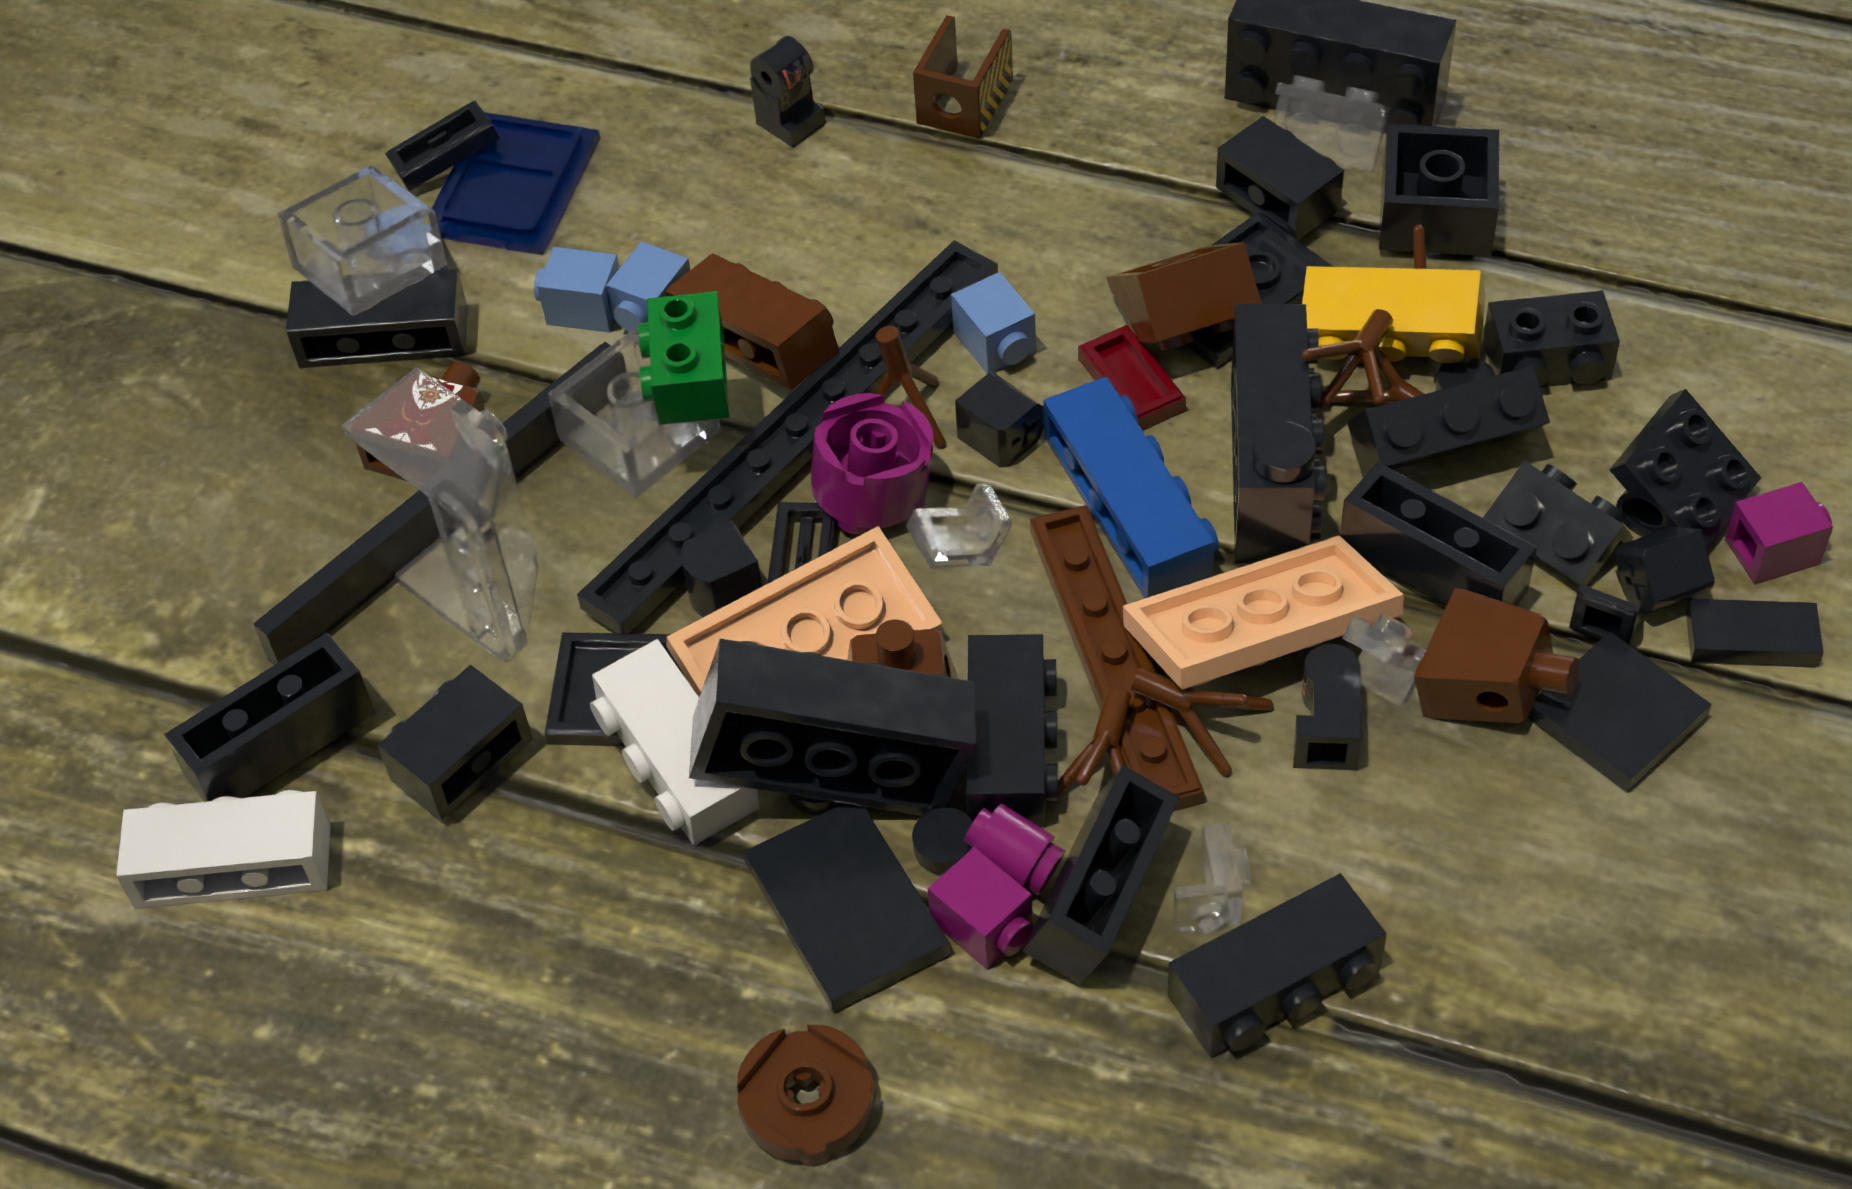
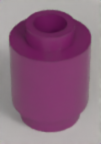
M1000 804L994 813L983 808L964 838V842L971 845L972 849L975 847L1021 886L1026 887L1037 895L1042 892L1051 879L1066 851L1053 843L1054 835L1004 804Z

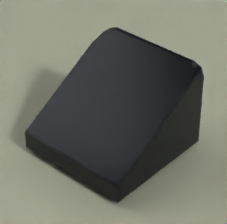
M1580 584L1569 628L1599 640L1609 632H1612L1631 645L1641 624L1643 611L1640 605Z

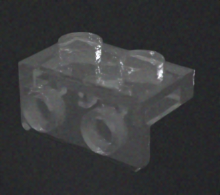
M1294 75L1292 85L1277 83L1275 93L1280 96L1273 120L1275 124L1289 130L1296 138L1321 155L1329 157L1338 165L1369 172L1375 171L1390 108L1377 104L1378 93L1347 87L1345 96H1339L1324 92L1326 82Z

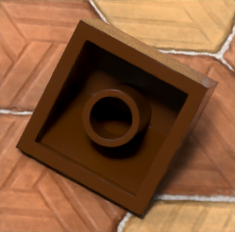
M1245 242L1205 246L1106 277L1111 292L1139 341L1159 342L1161 350L1178 347L1194 341L1192 331L1212 325L1214 333L1232 330L1234 328L1235 304H1261Z

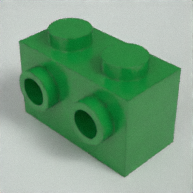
M718 292L647 298L648 323H638V337L642 359L650 358V366L640 367V384L643 402H654L658 424L667 425L730 418L724 328Z

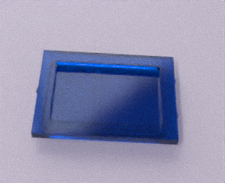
M484 112L493 124L500 139L453 166L427 217L441 239L544 255L600 140L599 130Z

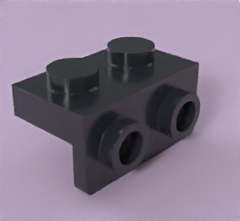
M1524 460L1483 518L1537 546L1535 555L1537 559L1576 585L1588 586L1616 546L1633 540L1634 537L1622 524L1627 515L1598 495L1590 503L1574 493L1573 490L1577 483L1556 467L1547 464L1540 471Z

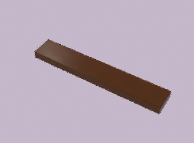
M1087 505L1030 519V533L1100 712L1108 688L1119 687L1131 694V700L1118 742L1125 766L1179 796L1180 798L1174 811L1204 804V789L1170 707L1131 690L1134 678L1140 667L1154 673L1156 672L1147 651L1124 627L1123 606L1127 605V602Z

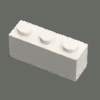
M658 639L592 674L596 700L590 703V707L596 721L607 736L617 732L619 738L626 746V748L622 749V754L628 768L639 783L647 779L650 781L659 794L654 798L656 806L672 831L681 827L695 846L759 809L758 789L689 778L692 723L699 697Z
M286 790L269 796L249 798L225 796L208 802L178 805L156 803L148 808L123 810L116 877L134 909L327 890L331 825L316 791Z

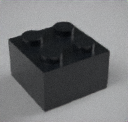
M1387 124L1382 167L1379 250L1413 252V229L1416 225H1422L1425 229L1427 253L1491 256L1499 210V129Z

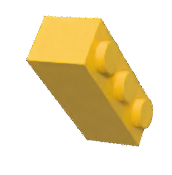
M1307 266L1302 304H1306L1307 328H1318L1319 346L1355 340L1371 313L1376 309H1382L1387 311L1393 318L1392 326L1378 346L1389 361H1399L1404 359L1405 356L1430 357L1432 360L1441 363H1457L1464 358H1480L1486 300L1481 270ZM1348 354L1340 355V356H1334V357H1329V358H1324V359H1330V360L1343 359V358H1345Z

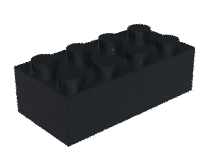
M1236 0L1228 18L1224 99L1381 133L1387 132V124L1436 126L1446 101L1457 20L1362 0Z
M1235 304L1230 382L1235 563L1253 564L1308 546L1310 540L1321 539V504H1313V502H1324L1325 465H1319V458L1315 457L1314 466L1308 475L1300 480L1288 483L1275 482L1263 477L1255 469L1252 461L1253 441L1256 433L1265 425L1277 421L1294 422L1308 429L1316 442L1315 455H1322L1323 420L1322 418H1317L1316 412H1311V409L1320 408L1321 376L1320 373H1315L1314 368H1309V364H1317L1318 359L1305 361L1301 356L1303 350L1319 346L1318 328H1307L1306 304Z
M720 638L693 715L689 778L922 816L933 809L946 807L976 745L975 682L949 678L942 674H926L886 667L878 663H862L827 657L814 652H798L762 646L750 641L739 642Z

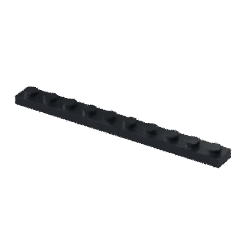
M953 240L839 347V352L806 378L577 594L580 608L615 632L629 634L685 580L681 560V549L684 541L731 520L737 529L740 528L813 457L816 426L818 427L823 420V412L832 403L855 394H876L887 371L876 339L878 330L885 326L896 327L908 361L911 363L953 323L951 294L998 273V263Z

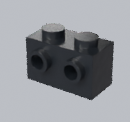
M1262 116L1218 147L1216 188L1254 215L1259 212L1299 241L1341 210L1344 169L1339 167L1329 157L1321 155L1296 138L1292 132L1281 128L1265 116Z
M1600 290L1489 302L1482 342L1489 365L1494 370L1495 375L1534 366L1539 386L1549 387L1578 383L1590 384L1597 381L1612 380L1620 339L1604 291Z
M470 664L453 680L443 683L436 690L433 697L407 720L397 723L389 731L386 738L377 746L390 780L442 821L533 738L523 704Z

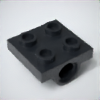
M1687 389L1668 397L1609 469L1626 489L1617 500L1616 507L1627 515L1623 523L1630 530L1643 537L1671 526L1701 529L1706 548L1731 518L1735 503L1744 500L1761 479L1760 475Z

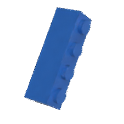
M1106 376L1044 399V438L1144 599L1213 577L1214 552L1219 550L1215 529L1207 518L1200 519L1191 506L1189 491L1180 476L1172 477L1164 465V457L1158 441L1153 435L1146 436L1138 425L1137 414L1127 395L1119 396Z

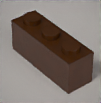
M714 253L664 290L666 296L717 291L724 328L726 357L790 390L839 352L832 328L834 324L833 317L824 304L816 299L810 300L787 289L778 281H770L750 271L740 263L735 264Z

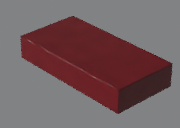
M1128 325L1078 346V360L1092 378L1098 380L1107 376L1119 396L1127 395L1135 408L1138 425L1142 431L1186 411V397L1139 341Z

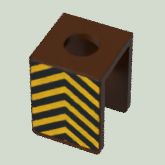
M946 15L913 71L916 122L920 125L980 139L1013 79L1011 30L1004 28L1001 30L974 80L971 81L953 76L958 65L955 17ZM947 94L955 98L961 106V112L950 113L939 107L937 102L941 95Z

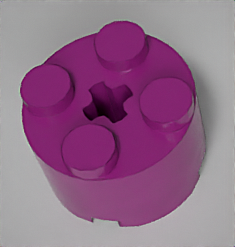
M873 393L855 394L832 403L823 412V420L818 427L816 426L813 443L811 490L819 506L830 516L837 519L838 526L848 533L861 534L877 526L880 528L894 526L909 518L920 515L924 510L928 493L934 435L932 427L924 414L909 403L902 401V408L883 403L884 395Z

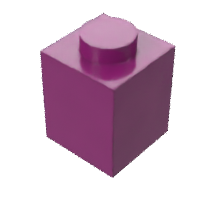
M1799 482L1737 501L1725 541L1753 584L1756 585L1820 565L1832 533L1833 525L1826 507L1822 503L1816 502L1803 482Z
M975 847L928 888L930 912L942 932L985 969L988 970L1004 954L1008 957L1016 954L1026 944L1033 929L1032 894Z

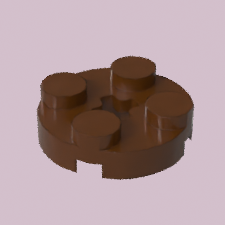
M807 1025L808 1031H795L786 1035L784 1028L770 1033L755 1044L739 1068L737 1104L740 1117L749 1136L765 1151L779 1158L798 1160L806 1166H820L827 1163L835 1153L849 1147L867 1127L875 1102L874 1080L864 1051L845 1033L825 1025ZM813 1080L820 1083L818 1087L819 1099L806 1104L794 1103V1094L790 1087L795 1083L803 1087L808 1086Z

